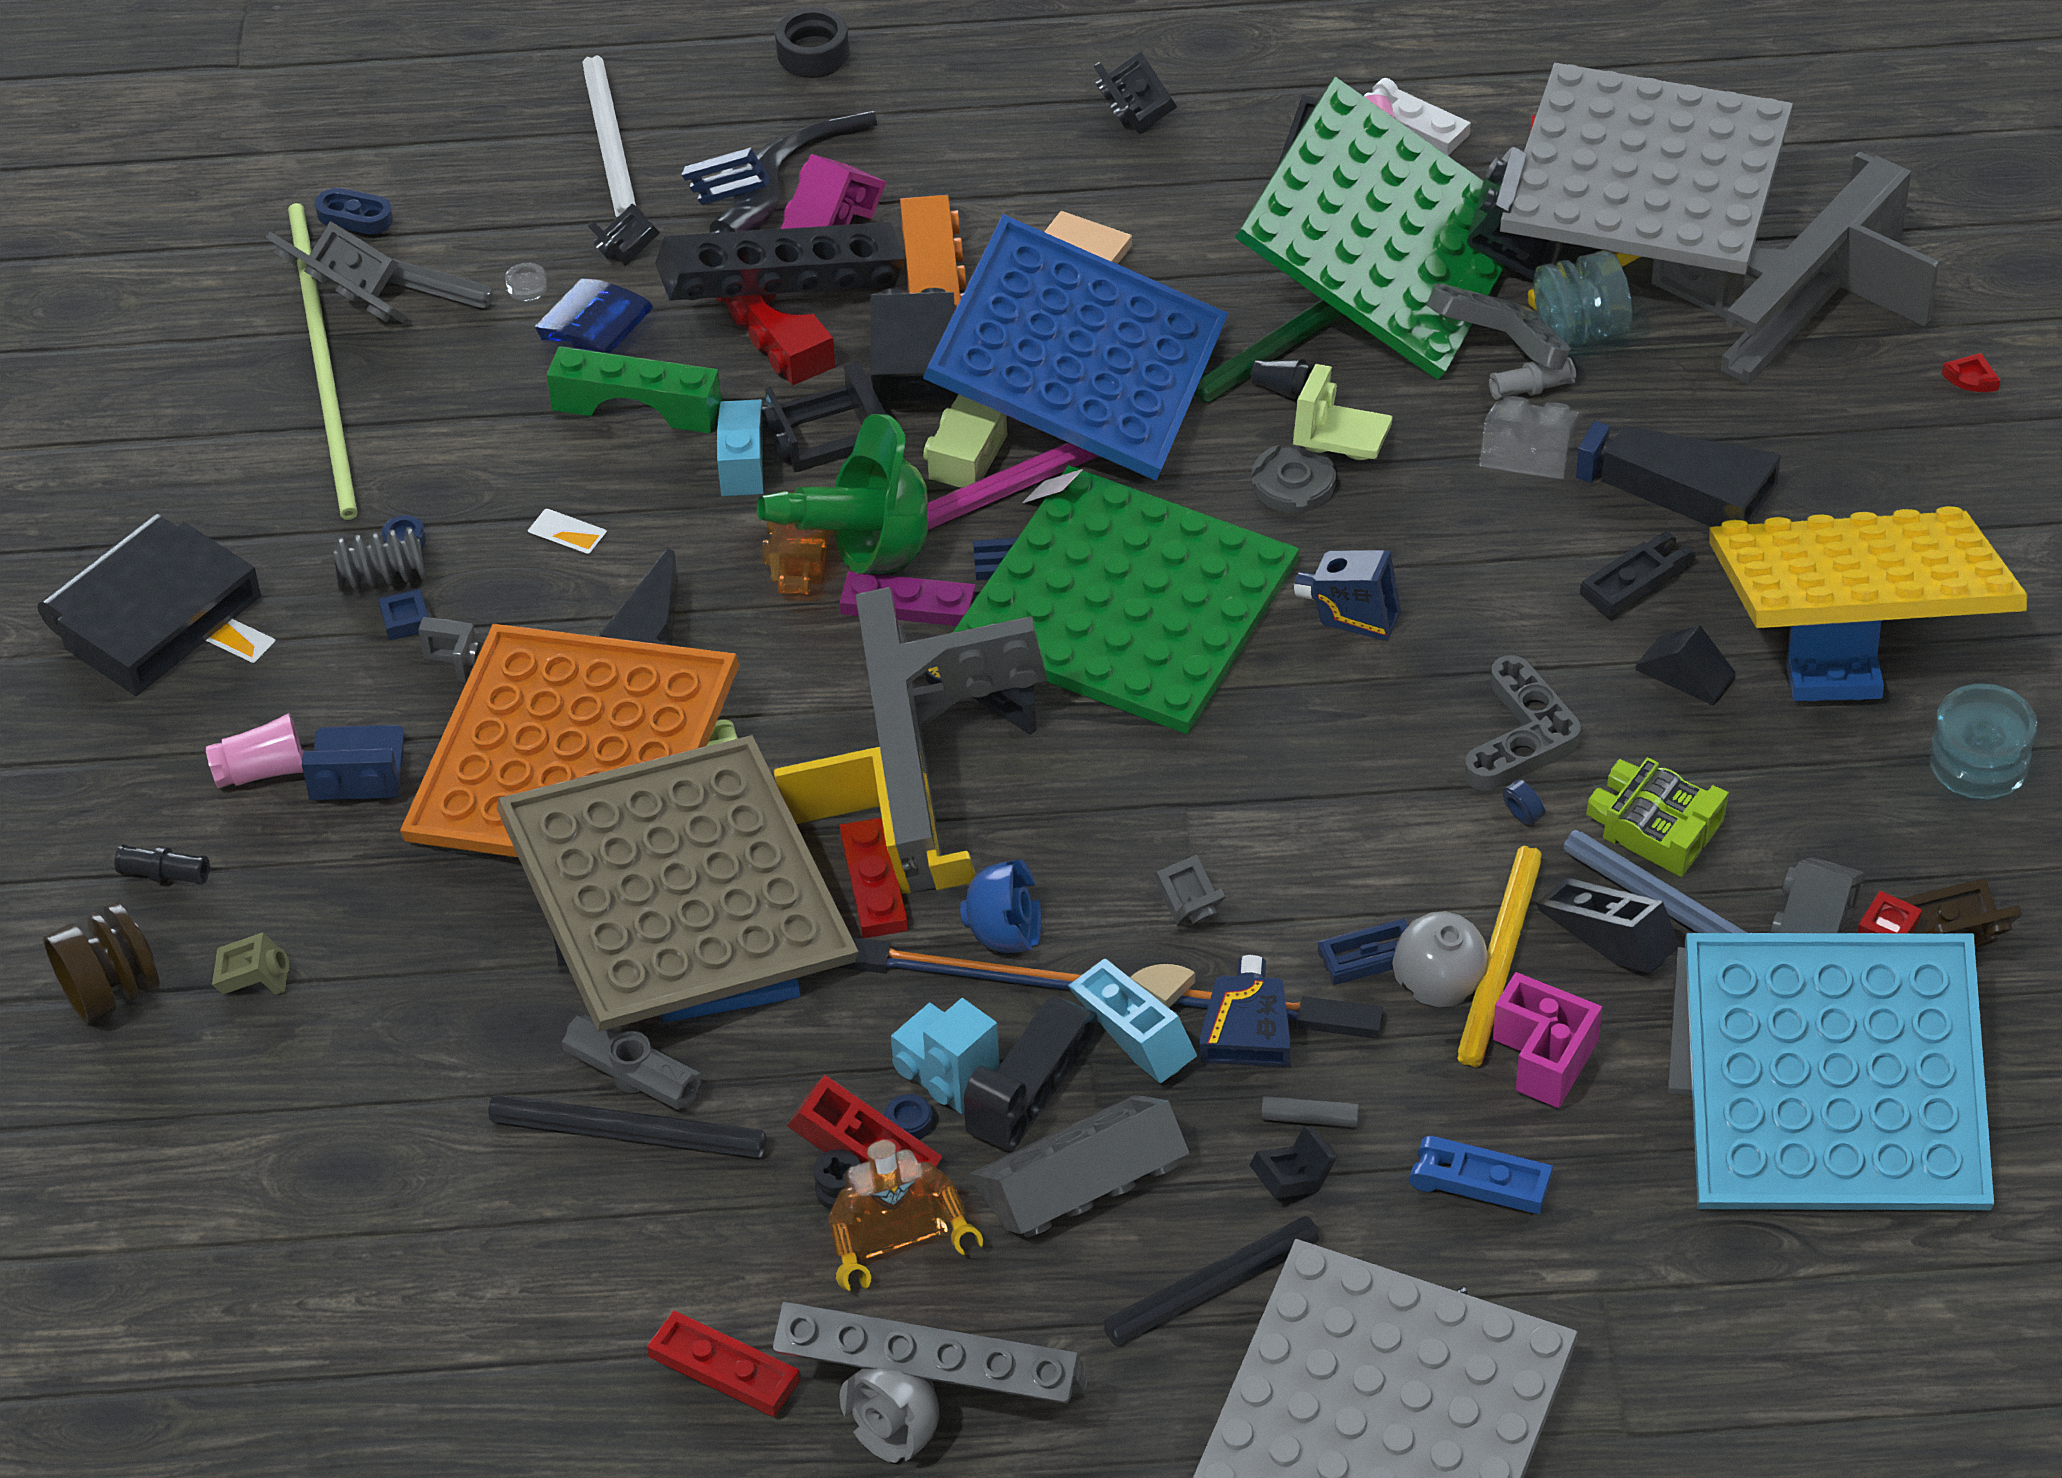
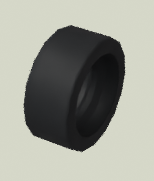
M818 7L801 8L785 15L778 22L775 29L778 61L791 73L808 77L822 76L838 70L847 61L850 53L847 24L834 11ZM812 36L825 37L831 40L822 46L810 48L793 44L802 38Z

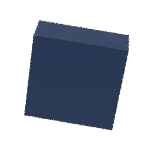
M1597 421L1593 422L1578 448L1576 478L1590 483L1593 482L1603 464L1599 462V456L1603 445L1609 439L1610 425Z
M420 589L378 599L389 640L419 634L418 629L423 617H428Z

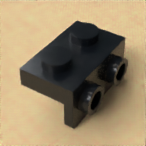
M1141 51L1110 73L1106 71L1100 61L1094 65L1095 70L1101 77L1095 82L1108 102L1113 98L1116 101L1110 107L1123 125L1130 121L1139 134L1178 107Z

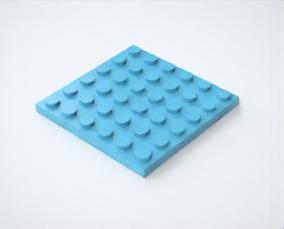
M1686 934L1685 951L1698 1209L1992 1210L1994 1195L1974 934Z

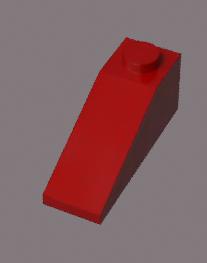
M826 1075L810 1090L787 1127L823 1152L833 1149H843L852 1152L858 1157L861 1165L873 1162L875 1159L889 1157L894 1153L897 1154L895 1157L897 1168L891 1173L878 1174L877 1168H861V1171L894 1187L916 1181L915 1187L910 1194L914 1197L920 1193L942 1159L940 1154Z

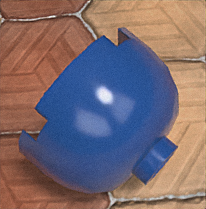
M1020 859L985 867L975 875L967 889L966 900H963L960 905L961 919L966 928L970 927L975 938L987 949L998 953L1023 952L1033 950L1031 946L1038 945L1040 941L1041 908L1039 900L1031 901L1028 886L1036 884L1028 865Z

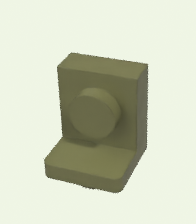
M263 932L217 948L212 985L222 994H226L262 982L275 995L285 992L287 972L289 971V957L282 948L278 947Z

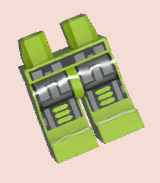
M1648 757L1640 767L1619 759L1611 769L1607 782L1608 787L1620 792L1619 795L1616 796L1601 788H1597L1588 800L1586 815L1605 825L1604 839L1614 844L1618 841L1628 850L1682 878L1702 851V847L1706 846L1723 823L1729 792L1714 785L1708 791L1684 781L1677 773L1670 769L1658 768L1659 762Z

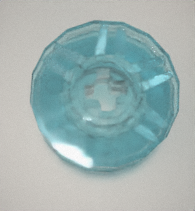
M1605 250L1580 256L1577 258L1575 266L1569 260L1557 262L1556 265L1551 263L1537 267L1534 274V296L1537 312L1540 318L1570 347H1572L1573 343L1575 345L1587 343L1590 334L1595 339L1600 340L1628 333L1632 320L1631 297L1623 269L1611 251Z

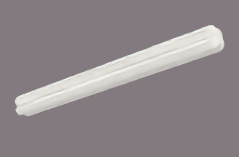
M596 55L593 58L586 57L582 63L615 216L618 217L632 203L636 204L604 61L600 56Z

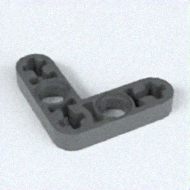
M1440 283L1434 284L1426 303L1429 308L1444 316L1505 331L1532 360L1546 367L1557 370L1563 369L1570 353V346L1538 313L1524 305Z
M1506 655L1495 660L1491 671V688L1523 726L1484 743L1467 754L1465 779L1471 787L1480 791L1497 789L1568 756L1577 750L1580 742L1581 724L1579 720L1525 659L1516 655ZM1530 700H1539L1544 702L1547 707L1535 711L1525 707L1524 703ZM1553 728L1556 730L1557 733L1552 734ZM1516 746H1528L1534 750V753L1530 756L1522 757L1515 755L1511 749Z

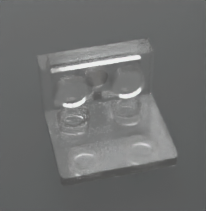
M1505 396L1503 401L1497 400L1485 418L1479 466L1563 480L1570 435L1578 423L1579 413L1570 411V406L1561 403L1549 402L1545 403V407L1528 405V399L1517 396Z

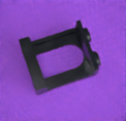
M860 362L844 366L845 386L779 404L771 387L765 388L767 406L761 407L765 427L768 431L774 430L775 444L779 456L782 459L788 458L795 473L848 458L853 452L858 435L816 447L799 448L798 441L792 431L793 427L852 409L861 426L864 420L871 414L887 415Z

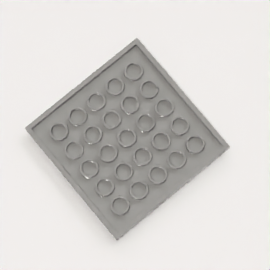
M1554 62L1524 150L1527 154L1511 212H1503L1500 231L1746 275L1790 122L1793 103Z
M1295 1239L1193 1478H1524L1577 1342V1331Z

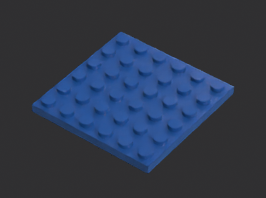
M1003 214L932 356L923 379L1157 481L1228 313Z

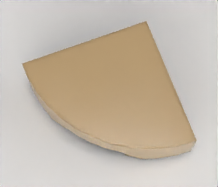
M1159 964L1146 967L1133 974L1130 978L1169 1008L1195 983V972L1179 965Z

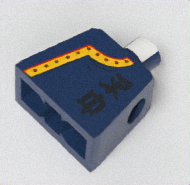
M1329 551L1324 554L1316 573L1299 572L1296 576L1294 585L1295 596L1316 600L1320 622L1325 626L1388 641L1401 613L1391 551Z
M1255 955L1242 956L1238 960L1237 976L1221 975L1216 978L1200 1035L1202 1063L1291 1067L1290 1036L1283 980L1279 978H1265L1266 960Z

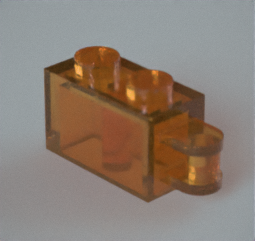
M767 522V532L771 534V539H764L762 558L763 565H770L772 583H778L779 594L802 593V595H809L811 584H823L830 530H798L794 524L783 526Z

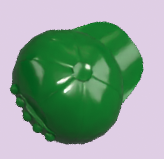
M871 414L864 420L858 432L853 452L841 466L835 487H798L794 493L781 491L760 496L757 501V515L760 520L783 526L794 524L798 530H833L839 554L845 565L849 566L853 572L857 574L892 573L906 568L923 550L928 532L927 486L917 468L903 459L905 434L898 422L890 415Z

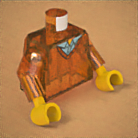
M882 1140L871 1144L867 1149L869 1162L850 1167L846 1172L845 1188L839 1192L828 1218L836 1257H841L843 1263L836 1272V1280L840 1287L849 1292L848 1276L853 1270H858L859 1281L862 1287L868 1288L871 1283L870 1271L865 1266L857 1263L856 1253L860 1260L947 1232L945 1223L948 1222L951 1223L954 1229L951 1233L952 1245L962 1255H965L960 1247L959 1240L961 1235L966 1232L974 1233L980 1247L983 1245L981 1233L975 1226L967 1224L963 1216L967 1211L952 1180L930 1162L918 1163L912 1151L905 1149L896 1152L895 1145L890 1141Z

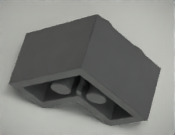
M1814 857L1799 861L1795 868L1790 867L1782 893L1789 895L1785 912L1778 911L1776 913L1770 933H1843L1846 920L1853 917L1865 872Z

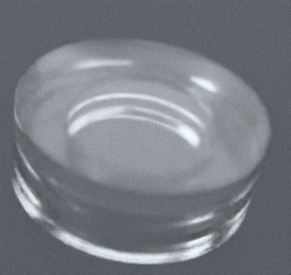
M520 263L510 268L506 273L507 292L514 299L522 301L533 300L543 295L547 289L545 271L537 264Z

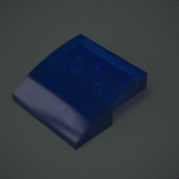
M581 278L535 328L541 340L571 342L574 349L610 354L653 309V306L646 298L623 287L604 281Z

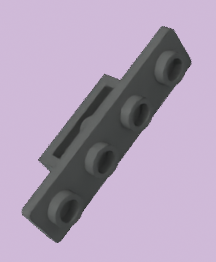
M331 221L310 255L270 231L267 234L266 239L277 245L274 253L293 265H295L299 258L308 264L304 270L307 274L324 284L329 278L339 283L335 290L336 292L354 303H357L360 297L370 302L366 310L385 322H388L392 316L404 323L407 318L405 314L378 298L399 264L398 262Z

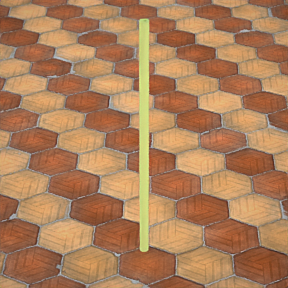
M298 203L292 204L288 208L294 246L310 255L312 251L304 207ZM298 258L297 265L340 515L345 520H351L357 516V508L317 280L304 272L308 264Z

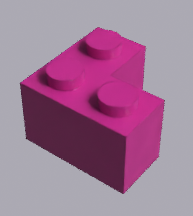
M811 154L808 162L803 165L800 171V182L794 197L785 208V219L781 229L849 225L853 214L872 219L886 181L848 164Z
M1515 972L1495 1005L1493 1040L1521 1051L1518 1056L1516 1091L1560 1108L1599 1042L1602 1006Z

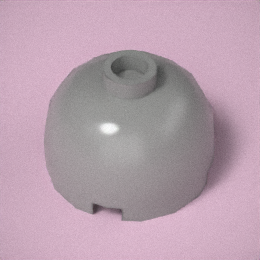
M1447 911L1431 912L1413 920L1398 939L1392 964L1398 983L1401 986L1404 983L1408 989L1413 991L1412 997L1420 1003L1435 1007L1457 1006L1465 1002L1466 997L1476 991L1478 983L1485 974L1488 952L1484 938L1472 922L1461 915Z
M863 1368L843 1383L839 1393L840 1406L844 1417L852 1412L855 1421L859 1425L853 1431L855 1436L874 1455L887 1462L896 1463L902 1457L905 1458V1461L912 1458L933 1437L940 1418L938 1398L932 1380L914 1377L901 1371Z

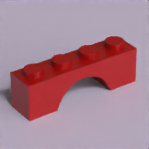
M776 294L716 298L719 302L724 301L735 323L746 328L753 345L758 350L763 349L768 355L774 371L778 374L782 373L792 386L836 368L833 337L814 314L790 315L772 309L768 304L776 297Z

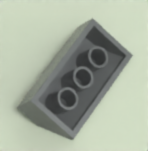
M1133 1095L969 1174L973 1183L1004 1228L1015 1233H1024L1025 1237H1030L1048 1230L1052 1226L1050 1220L1066 1213L1068 1217L1088 1211L1094 1206L1092 1200L1106 1193L1109 1196H1117L1133 1189L1136 1186L1134 1180L1148 1173H1150V1176H1158L1177 1167L1176 1160L1190 1153L1169 1100Z

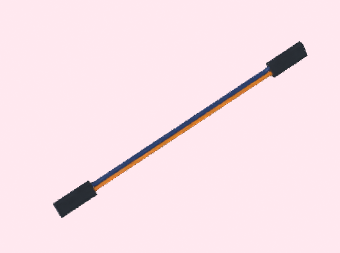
M852 937L859 951L856 962L837 967L886 974L887 968L897 967L1070 990L1068 985L1081 976L1078 974L896 951L892 949L891 942ZM1188 989L1173 1004L1208 1008L1212 992ZM1302 996L1301 1002H1286L1287 1019L1296 1021L1297 1028L1379 1039L1383 1018L1382 1006Z

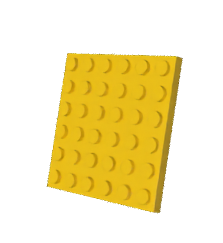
M1941 507L1936 510V513L1923 514L1916 510L1902 509L1895 511L1891 516H1877L1870 512H1857L1851 514V518L1834 519L1829 515H1813L1808 517V521L1791 522L1787 518L1774 517L1766 519L1764 524H1748L1741 520H1729L1723 522L1722 526L1709 527V543L1756 628L2027 611V593L1967 511H1963L1958 507Z

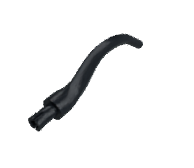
M869 111L833 118L803 127L757 150L755 155L770 176L767 187L735 195L733 206L725 210L710 224V233L760 230L766 224L780 200V186L777 174L781 162L797 148L818 137L877 126L875 112ZM744 164L741 168L750 166V164Z

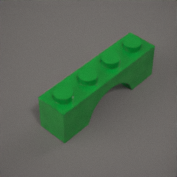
M558 347L547 373L552 411L592 416L595 408L606 400L629 398L643 402L657 410L666 419L671 428L711 434L719 415L720 402H722L718 369Z

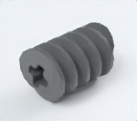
M411 527L406 528L403 541L399 540L394 530H389L386 543H382L377 532L372 533L368 546L364 544L360 535L354 536L352 548H348L343 537L337 538L334 562L339 591H343L346 578L353 589H360L362 576H365L370 587H375L381 573L388 585L394 584L396 571H399L405 582L411 581L413 569L417 570L422 580L426 579L420 539L415 536Z

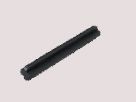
M1303 1216L1104 1320V1330L1107 1337H1109L1114 1345H1120L1287 1258L1295 1239L1311 1244L1316 1243L1319 1239V1231L1316 1224H1314L1309 1216Z

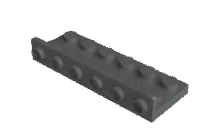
M782 1302L773 1349L779 1354L865 1369L880 1368L901 1371L904 1374L922 1379L1059 1403H1068L1072 1393L1085 1395L1088 1374L1077 1352Z

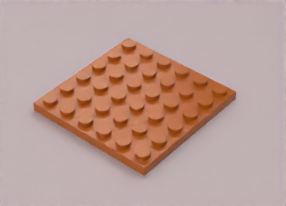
M492 624L400 829L404 841L518 857L496 809L498 798L706 747L740 666L737 655L735 653Z

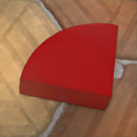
M1981 353L1943 363L1942 375L1957 387L1973 392H1994L1999 390L2000 379Z

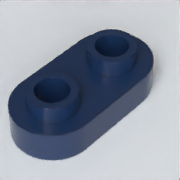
M331 188L321 192L315 199L317 218L322 224L327 226L331 221L346 230L375 235L387 230L393 223L391 204L382 196L344 188Z

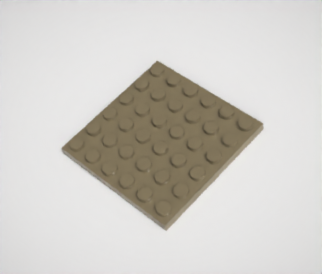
M753 735L498 798L496 809L597 1032L856 962L859 951Z

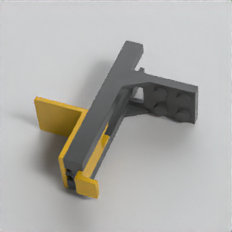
M890 587L855 594L880 747L777 768L774 770L776 784L796 824L880 807L887 850L902 894L935 887L936 890L969 884L975 877V870L969 852L962 851L943 856L941 853L921 729L960 699L983 697L992 692L1015 687L1026 688L1034 683L1047 681L1045 665L1032 616L906 643L902 625H898L895 602ZM937 665L942 683L914 688L913 681L930 667Z

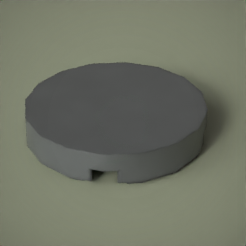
M1293 443L1292 447L1282 449L1281 445L1270 447L1260 454L1252 466V489L1258 500L1269 508L1278 511L1303 513L1317 509L1326 503L1335 491L1336 471L1333 468L1330 456L1324 452H1312L1303 446L1293 445Z

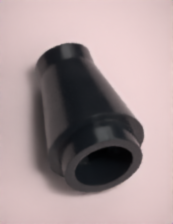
M1305 359L1256 360L1251 370V381L1255 385L1264 386L1298 400L1314 365L1307 364Z

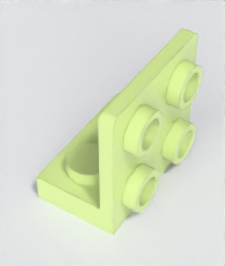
M1315 364L1297 401L1293 445L1303 446L1307 450L1317 453L1326 451L1342 453L1355 460L1376 459L1392 425V416L1333 405L1337 385L1330 382L1332 367Z

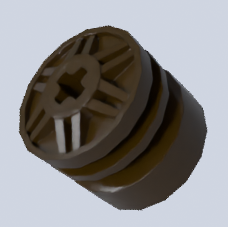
M113 902L104 907L106 922L97 912L87 915V923L91 935L89 938H86L74 923H70L43 936V944L52 969L69 1002L85 1023H89L116 1009L113 987L116 986L129 1001H133L139 998L136 982L147 993L159 988L160 985L151 948L139 926L131 919L119 902Z

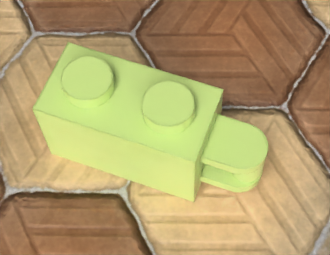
M958 395L951 409L946 408L940 420V428L936 435L930 436L925 444L923 457L924 460L928 461L929 479L961 488L983 479L1007 437L1006 415L962 395Z

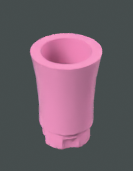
M290 713L255 729L224 738L222 743L206 747L207 759L217 788L233 783L235 786L274 776L303 773V751Z

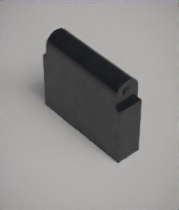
M153 514L39 602L37 607L45 624L62 638L65 650L134 696H138L203 644L209 637L259 599L261 593L256 570L253 565L184 521L176 526L161 515Z

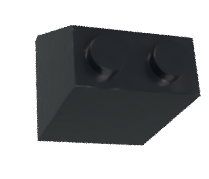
M927 288L922 290L921 293H905L898 289H887L881 291L880 294L871 295L870 370L872 387L880 402L956 400L957 393L923 379L932 356L955 312L954 292H946L942 288Z

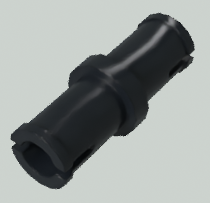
M122 844L118 847L114 859L117 873L152 877L153 881L159 883H166L171 879L203 885V883H206L210 873V860L207 856L174 853L171 848L159 846L156 850Z

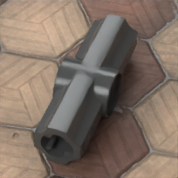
M585 1014L582 1017L577 1015L568 1025L566 1035L562 1040L564 1052L611 1075L615 1086L621 1091L627 1093L642 1091L677 1110L680 1108L687 1109L696 1098L697 1090L701 1084L700 1072L651 1048L648 1038L640 1032L625 1031L621 1033L613 1028L597 1032L591 1017Z

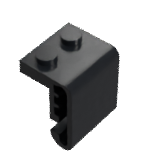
M1512 146L1502 159L1496 157L1488 168L1468 234L1467 244L1475 251L1542 284L1556 276L1564 242L1500 231L1503 212H1511L1527 154Z

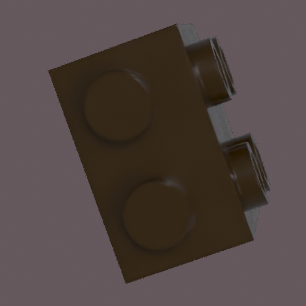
M1986 878L1900 899L1922 909V915L1913 934H1974L1975 948L1998 941V935L2011 931L2013 929L2011 924L2023 915L2019 905L1996 910Z

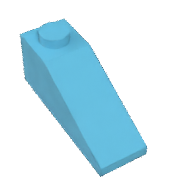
M762 399L720 402L717 427V463L721 496L764 494Z
M1103 959L1068 985L1071 992L1086 1009L1096 1012L1097 1021L1129 1057L1159 1083L1177 1073L1183 1066L1197 1057L1179 1016L1108 960Z

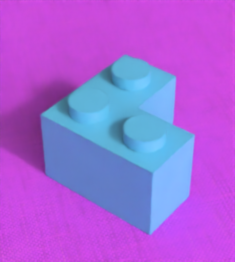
M964 998L957 1001L945 1013L929 1002L891 1035L892 1062L898 1073L908 1080L914 1079L925 1087L938 1103L942 1105L948 1104L960 1114L964 1113V1092L975 1069L983 1065L997 1071L1000 1066L997 1022Z

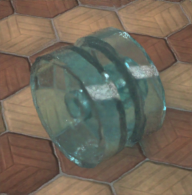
M1979 683L1959 687L1943 698L1937 710L1935 733L1932 737L1930 748V767L1942 784L1958 794L1980 799H1993L2008 795L2023 784L2029 772L2032 758L2031 750L2034 746L2037 732L2036 714L2028 701L2013 690L1995 684Z

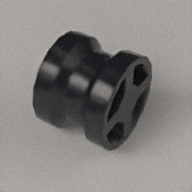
M833 1149L824 1152L817 1158L814 1164L813 1174L816 1197L825 1208L834 1211L849 1209L855 1206L863 1195L861 1167H858L861 1166V1163L852 1152L843 1149Z

